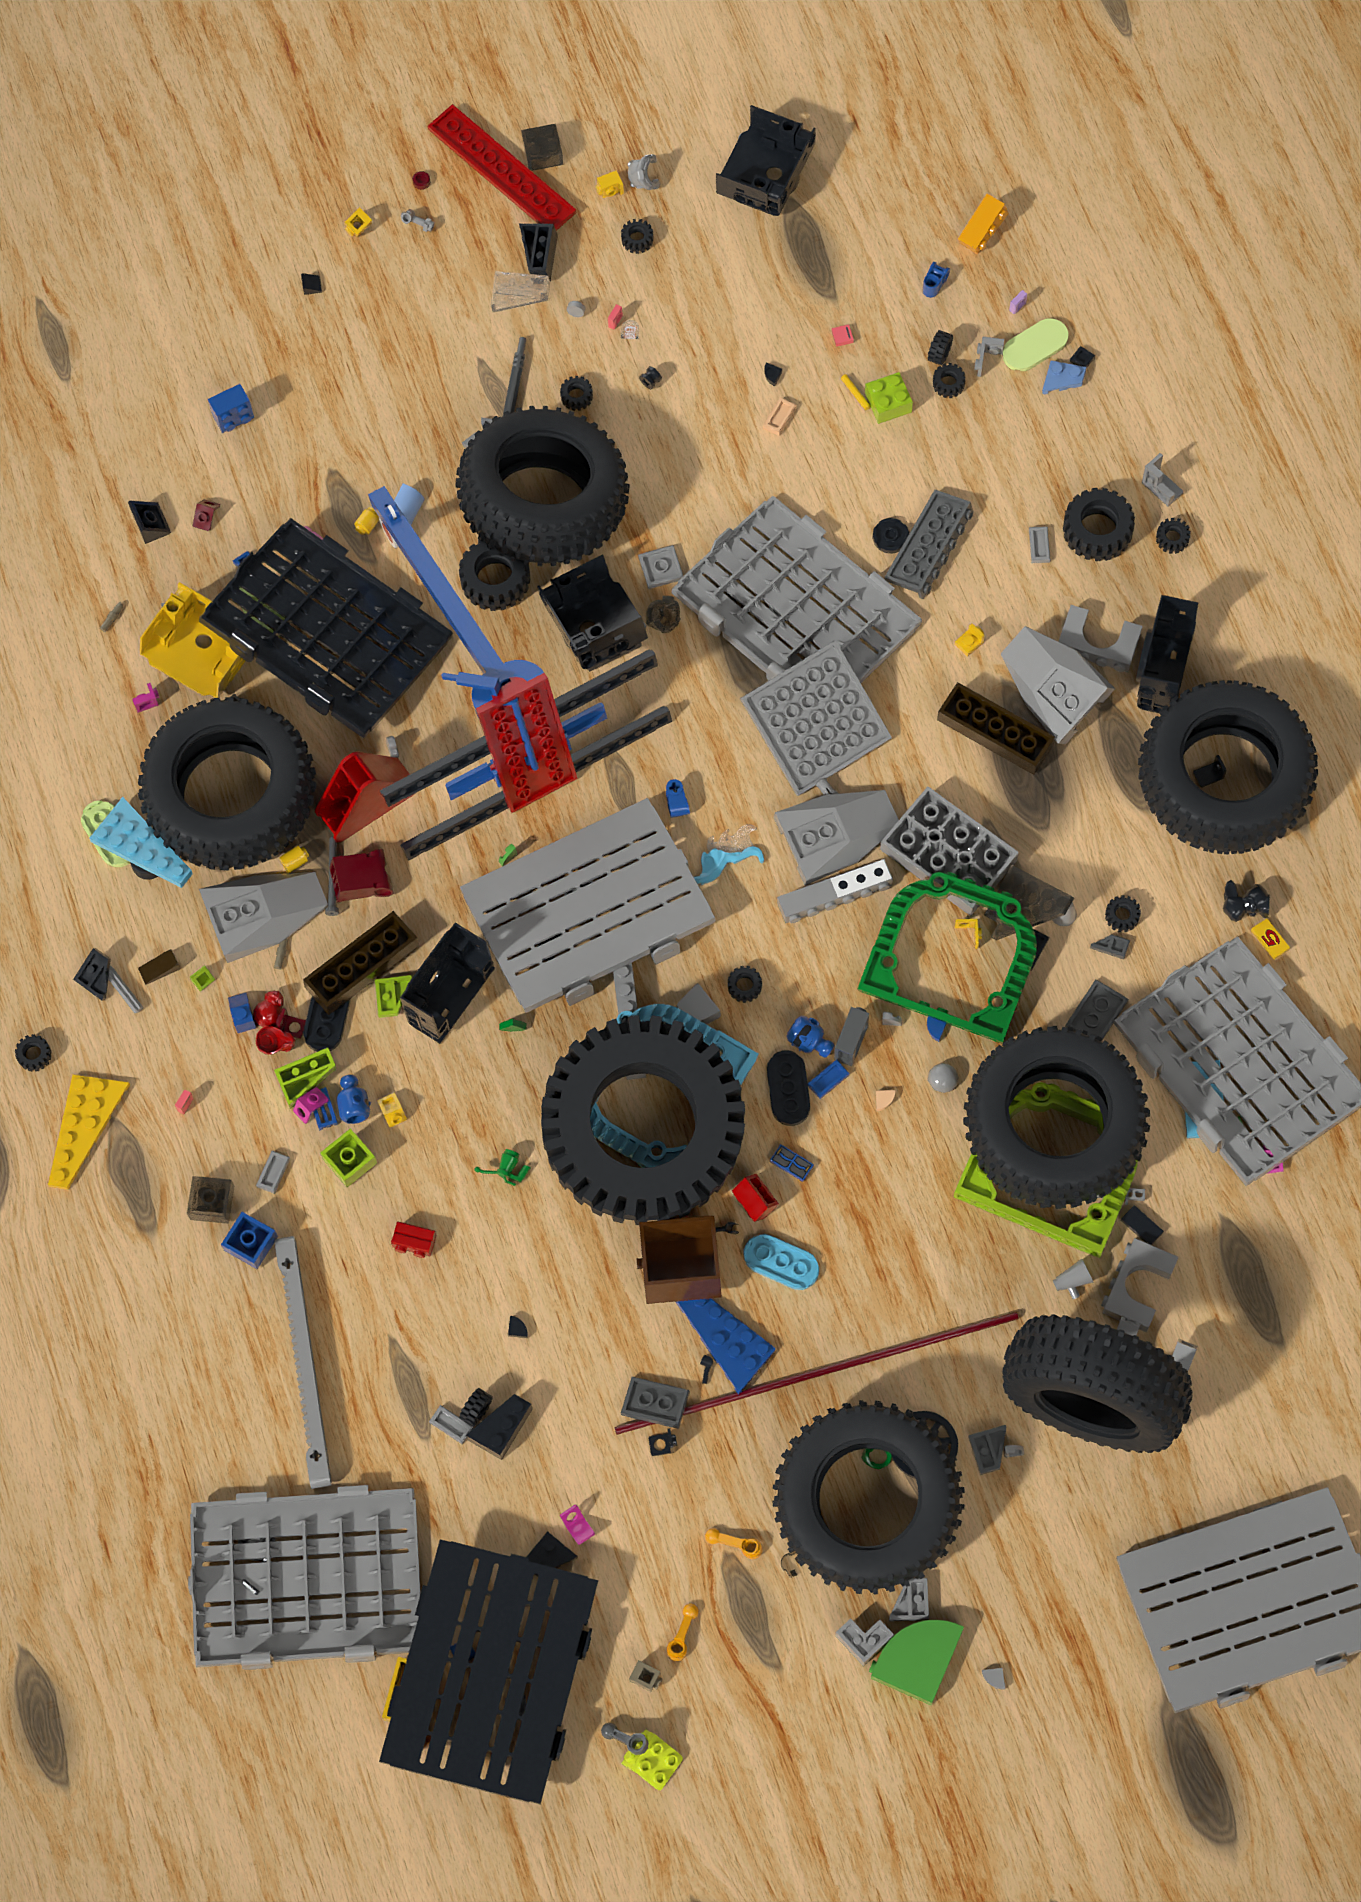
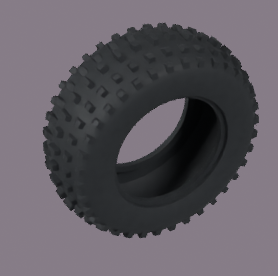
M529 406V410H522L521 407L516 408L514 413L506 411L503 413V417L495 416L492 418V423L486 422L483 425V430H478L474 434V440L470 439L468 447L464 449L460 458V467H457L456 473L460 478H456L455 484L456 488H460V490H457V498L461 499L459 507L464 513L463 518L467 523H470L471 531L479 535L478 540L480 542L485 541L487 548L490 550L494 548L498 550V555L502 557L504 555L510 556L511 561L515 562L518 559L523 560L525 565L533 562L541 567L543 563H550L551 566H556L557 562H563L566 565L570 563L571 559L579 561L582 559V555L590 556L594 553V548L600 549L603 546L602 542L610 539L612 532L617 530L619 523L625 515V504H628L629 496L625 494H629L630 484L625 483L628 481V473L624 470L626 468L625 461L621 458L622 454L619 448H615L614 440L606 437L608 433L605 430L600 431L597 423L593 422L590 424L587 422V417L583 415L577 417L574 415V411L570 410L569 413H565L559 407L556 410H550L548 406H543V409H535L534 406ZM548 468L561 472L573 479L582 489V492L566 502L538 504L518 497L506 487L503 481L511 474L523 469Z
M1225 680L1219 681V684L1217 681H1212V684L1211 682L1205 683V687L1203 684L1193 687L1192 691L1189 689L1185 690L1180 694V698L1177 696L1172 698L1169 703L1170 706L1165 705L1160 710L1159 714L1161 716H1155L1151 720L1150 725L1153 728L1145 731L1144 738L1147 741L1141 744L1139 751L1143 752V754L1138 758V765L1142 766L1139 768L1138 778L1142 780L1140 784L1143 794L1146 793L1144 795L1145 801H1148L1147 804L1150 807L1151 813H1156L1155 816L1161 825L1166 824V830L1171 835L1176 833L1178 835L1177 839L1181 842H1190L1191 847L1196 849L1203 847V851L1208 852L1209 850L1210 853H1214L1217 850V854L1224 852L1229 855L1230 851L1231 854H1237V851L1239 854H1243L1244 851L1250 852L1251 848L1253 851L1259 850V848L1264 847V843L1267 846L1271 845L1276 840V836L1279 838L1285 836L1287 828H1294L1298 823L1296 818L1304 817L1307 811L1303 807L1311 804L1313 797L1309 794L1316 790L1317 783L1313 781L1318 776V769H1315L1318 766V756L1313 755L1316 753V747L1313 741H1311L1313 737L1311 733H1308L1305 721H1300L1298 712L1295 709L1291 711L1289 708L1290 704L1284 699L1280 701L1278 699L1279 695L1273 692L1267 693L1264 687L1257 685L1255 688L1252 687V683L1242 682V684H1239V681L1236 680L1233 683L1231 680H1227V683H1225ZM1213 735L1237 736L1249 741L1263 753L1271 769L1272 782L1261 793L1248 799L1230 801L1215 798L1202 791L1191 780L1185 768L1183 755L1194 743L1203 738Z
M225 697V700L214 698L210 699L208 703L206 700L196 703L197 706L195 707L190 705L188 708H184L183 713L177 712V717L173 715L170 718L171 721L168 719L165 722L166 726L162 725L159 728L160 730L155 733L157 737L153 736L148 745L150 749L146 748L144 752V759L146 761L140 764L143 775H139L138 785L142 786L139 789L138 797L140 800H144L141 811L143 814L148 813L146 823L148 827L153 826L154 836L156 838L161 837L164 840V847H170L184 861L189 859L190 863L199 867L203 864V866L214 870L215 866L224 871H229L230 867H234V870L244 869V865L253 867V865H259L258 861L261 860L263 863L270 860L272 854L276 856L279 854L278 851L282 852L284 847L286 848L289 845L288 841L292 843L298 835L297 830L302 831L304 828V818L308 819L310 816L308 806H313L314 796L311 795V792H315L316 782L312 781L315 778L316 770L315 767H310L311 762L314 760L312 754H307L308 745L306 741H302L300 732L297 729L294 730V726L289 720H284L283 715L275 711L273 712V709L269 706L265 709L259 702L254 701L251 704L244 698L235 701L234 697ZM227 751L245 752L258 757L271 769L270 781L261 799L254 806L240 814L229 817L208 816L194 810L184 800L185 787L191 773L202 761L212 755Z
M1057 1026L1047 1027V1030L1044 1031L1042 1027L1033 1029L1030 1034L1026 1030L1022 1034H1018L1016 1040L1012 1036L1002 1046L996 1047V1051L993 1049L991 1056L988 1055L985 1061L981 1062L977 1074L974 1073L972 1076V1088L968 1087L967 1089L968 1102H964V1109L968 1117L963 1118V1125L969 1128V1132L965 1134L966 1140L972 1141L971 1154L977 1155L978 1167L980 1169L985 1167L984 1171L988 1174L986 1177L989 1180L994 1179L993 1182L998 1185L1001 1191L1005 1189V1192L1008 1194L1012 1192L1011 1197L1014 1199L1017 1198L1021 1201L1023 1198L1026 1199L1025 1203L1028 1205L1040 1203V1208H1051V1205H1055L1056 1209L1066 1208L1067 1204H1070L1071 1208L1082 1205V1201H1085L1086 1204L1095 1202L1098 1195L1102 1198L1112 1192L1111 1188L1115 1190L1118 1185L1121 1186L1123 1184V1179L1128 1177V1173L1132 1174L1135 1168L1133 1167H1135L1136 1161L1140 1162L1142 1147L1147 1145L1148 1140L1145 1139L1144 1132L1150 1131V1125L1146 1122V1117H1150V1110L1145 1108L1144 1105L1148 1100V1096L1146 1093L1141 1092L1143 1083L1141 1079L1136 1080L1138 1077L1135 1072L1136 1069L1134 1066L1128 1067L1130 1063L1126 1060L1127 1057L1124 1054L1120 1055L1117 1049L1114 1051V1045L1110 1044L1108 1046L1109 1043L1105 1040L1102 1043L1100 1036L1096 1037L1094 1034L1088 1036V1031L1077 1029L1074 1032L1073 1027H1062V1030H1058ZM1059 1079L1072 1082L1086 1090L1094 1098L1102 1113L1104 1130L1095 1143L1073 1155L1052 1156L1036 1151L1018 1136L1010 1120L1009 1107L1018 1093L1027 1086L1042 1080Z
M1051 1314L1050 1317L1041 1315L1040 1317L1035 1316L1027 1320L1023 1327L1016 1332L1004 1356L1006 1363L1002 1370L1003 1388L1005 1394H1008V1398L1013 1400L1016 1406L1022 1407V1411L1030 1413L1034 1419L1041 1420L1045 1425L1053 1426L1060 1432H1066L1071 1434L1070 1436L1084 1439L1086 1442L1097 1443L1099 1446H1109L1115 1450L1123 1449L1126 1452L1133 1450L1137 1453H1142L1143 1451L1152 1453L1153 1451L1160 1452L1161 1450H1166L1182 1432V1425L1187 1423L1191 1414L1189 1404L1193 1397V1391L1190 1388L1192 1386L1191 1376L1188 1375L1187 1369L1182 1368L1180 1362L1174 1361L1173 1356L1166 1355L1163 1349L1155 1348L1152 1346V1343L1144 1342L1136 1335H1129L1124 1333V1330H1116L1111 1328L1110 1325L1105 1324L1104 1326L1093 1320L1085 1321L1080 1317L1074 1319L1067 1315L1059 1317Z
M859 1400V1405L853 1407L850 1403H843V1408L836 1411L835 1408L827 1409L829 1414L823 1418L821 1415H816L812 1418L814 1423L811 1426L807 1424L800 1428L803 1432L799 1438L797 1436L792 1438L789 1442L792 1448L790 1450L786 1449L782 1453L781 1457L785 1461L776 1468L775 1473L779 1474L780 1477L773 1484V1489L778 1490L777 1496H774L772 1501L773 1507H778L775 1522H781L780 1536L782 1539H788V1551L790 1553L795 1551L798 1554L796 1556L799 1560L798 1564L802 1567L806 1563L811 1571L810 1574L813 1577L817 1573L820 1574L822 1579H824V1584L829 1586L833 1581L840 1587L841 1591H845L847 1586L856 1591V1594H862L863 1589H868L870 1593L876 1595L878 1594V1589L881 1588L893 1592L895 1591V1585L901 1584L902 1587L905 1585L908 1587L910 1586L908 1580L914 1577L916 1579L924 1578L923 1571L927 1568L930 1570L932 1568L935 1569L937 1564L934 1561L938 1557H946L948 1551L945 1547L947 1544L951 1545L953 1541L955 1542L956 1537L952 1534L954 1529L958 1530V1527H961L962 1521L957 1518L958 1514H961L962 1509L964 1510L965 1508L964 1504H959L960 1498H963L962 1494L965 1493L964 1487H959L958 1483L961 1481L962 1472H956L955 1470L957 1458L955 1455L949 1456V1443L947 1441L941 1443L938 1436L939 1431L936 1428L930 1430L926 1425L925 1418L922 1417L920 1421L915 1419L913 1411L907 1409L903 1413L898 1410V1406L892 1403L891 1408L884 1407L881 1401L876 1400L874 1405H867V1402ZM860 1449H879L894 1454L911 1469L918 1486V1504L910 1524L893 1540L876 1546H858L838 1538L827 1527L820 1509V1489L828 1470L844 1455Z

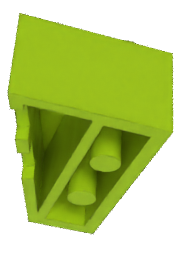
M325 1048L275 1069L274 1072L289 1108L291 1109L296 1104L298 1098L314 1089L334 1072L336 1065L329 1048Z

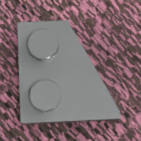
M912 1578L908 1580L910 1586H903L889 1616V1621L929 1620L927 1578Z

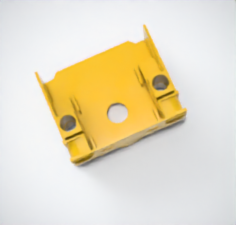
M179 582L178 590L175 594H170L168 600L140 637V655L148 659L149 665L200 695H211L214 698H219L246 661L231 650L230 643L199 622V617L205 612V608L212 601ZM200 635H207L211 638L212 644L208 648H200L195 643L196 638Z

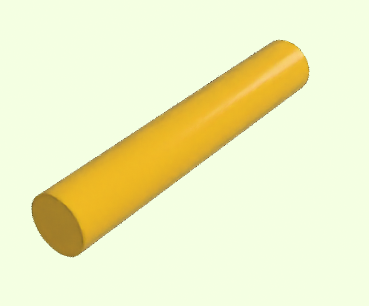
M847 374L843 375L841 380L864 410H868L871 407Z

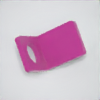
M315 1087L297 1099L293 1112L307 1124L311 1113L326 1104L329 1099ZM299 1108H301L304 1111L305 1116L301 1114Z
M576 1504L560 1514L565 1527L578 1545L595 1535V1532L585 1520ZM576 1512V1516L573 1519L567 1520L570 1513Z

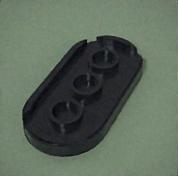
M313 997L311 998L303 1034L306 1044L312 1050L318 1052L329 1048V1051H332L340 1044L351 998L330 1015L324 1011Z
M782 1050L775 1053L767 1063L771 1109L773 1116L778 1122L787 1126H795L804 1122L810 1113L806 1067L804 1060L795 1052Z

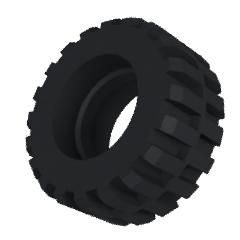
M1092 488L1090 492L1088 490L1082 491L1081 496L1077 494L1067 506L1063 523L1064 539L1068 542L1069 548L1071 550L1075 549V554L1078 556L1084 555V559L1087 560L1093 558L1095 561H1101V559L1105 558V561L1111 560L1112 556L1117 557L1121 555V551H1125L1128 543L1131 542L1135 526V515L1132 512L1131 504H1126L1127 499L1124 496L1119 497L1118 492L1114 490L1109 492L1107 488H1102V490ZM1094 514L1104 515L1114 522L1116 529L1105 535H1096L1085 529L1082 520Z
M478 541L477 545L472 544L469 547L470 551L464 552L463 559L460 560L459 577L464 595L467 599L471 600L472 604L475 606L479 604L480 608L484 610L486 608H490V611H496V608L505 610L506 606L510 605L513 607L516 605L517 600L521 601L524 598L523 593H527L531 578L529 565H525L523 560L517 559L514 562L510 560L511 557L508 555L502 557L498 555L499 551L495 548L492 550L487 548L485 541ZM490 564H503L512 570L510 577L497 585L486 584L477 577L479 572Z

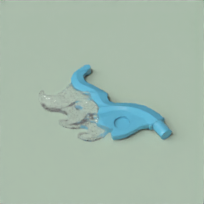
M746 824L741 826L732 836L728 835L729 829L722 833L717 842H714V836H711L707 841L709 853L703 852L701 857L702 874L694 877L696 883L704 885L714 881L720 876L729 862L736 864L750 856H757L759 862L764 863L762 851L755 847L749 838L750 832L757 830L754 825Z

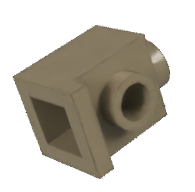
M638 1660L629 1681L652 1692L653 1688L657 1690L662 1682V1678H660L661 1672ZM645 1675H649L651 1677V1680L649 1682H645L643 1680V1677Z

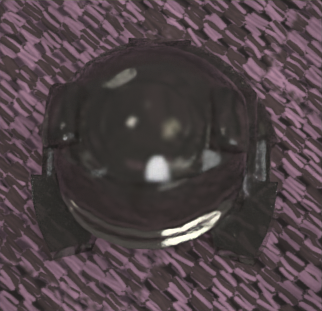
M663 595L662 600L653 601L646 610V624L662 633H669L675 629L681 618L680 606L674 600V597Z

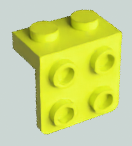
M645 1729L641 1734L648 1739L647 1751L641 1755H634L628 1750L621 1764L638 1774L655 1789L662 1790L682 1762L683 1757L656 1734ZM643 1741L637 1743L635 1749H640Z

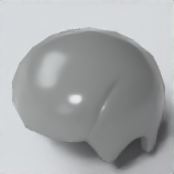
M945 1063L935 1065L928 1074V1082L932 1088L941 1093L952 1091L957 1086L959 1079L956 1070L951 1065Z

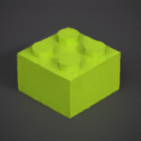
M900 372L865 383V395L878 424L912 413L913 401Z
M351 1128L320 1152L323 1161L346 1187H349L377 1164L375 1156Z

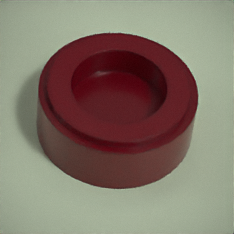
M424 171L416 172L412 178L414 187L419 190L428 188L430 185L429 174Z

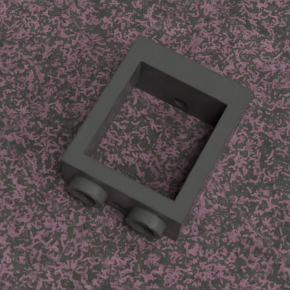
M861 1007L850 1008L835 1046L834 1060L837 1059L840 1063L853 1066L869 1025V1013Z

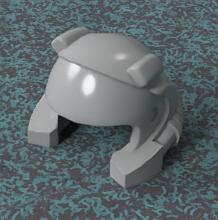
M645 155L641 159L629 161L628 178L631 182V187H636L637 189L644 188L646 190L659 188V179H653L651 182L647 174L648 165L657 162L656 155Z

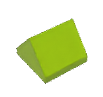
M205 965L190 976L191 982L200 992L215 980Z

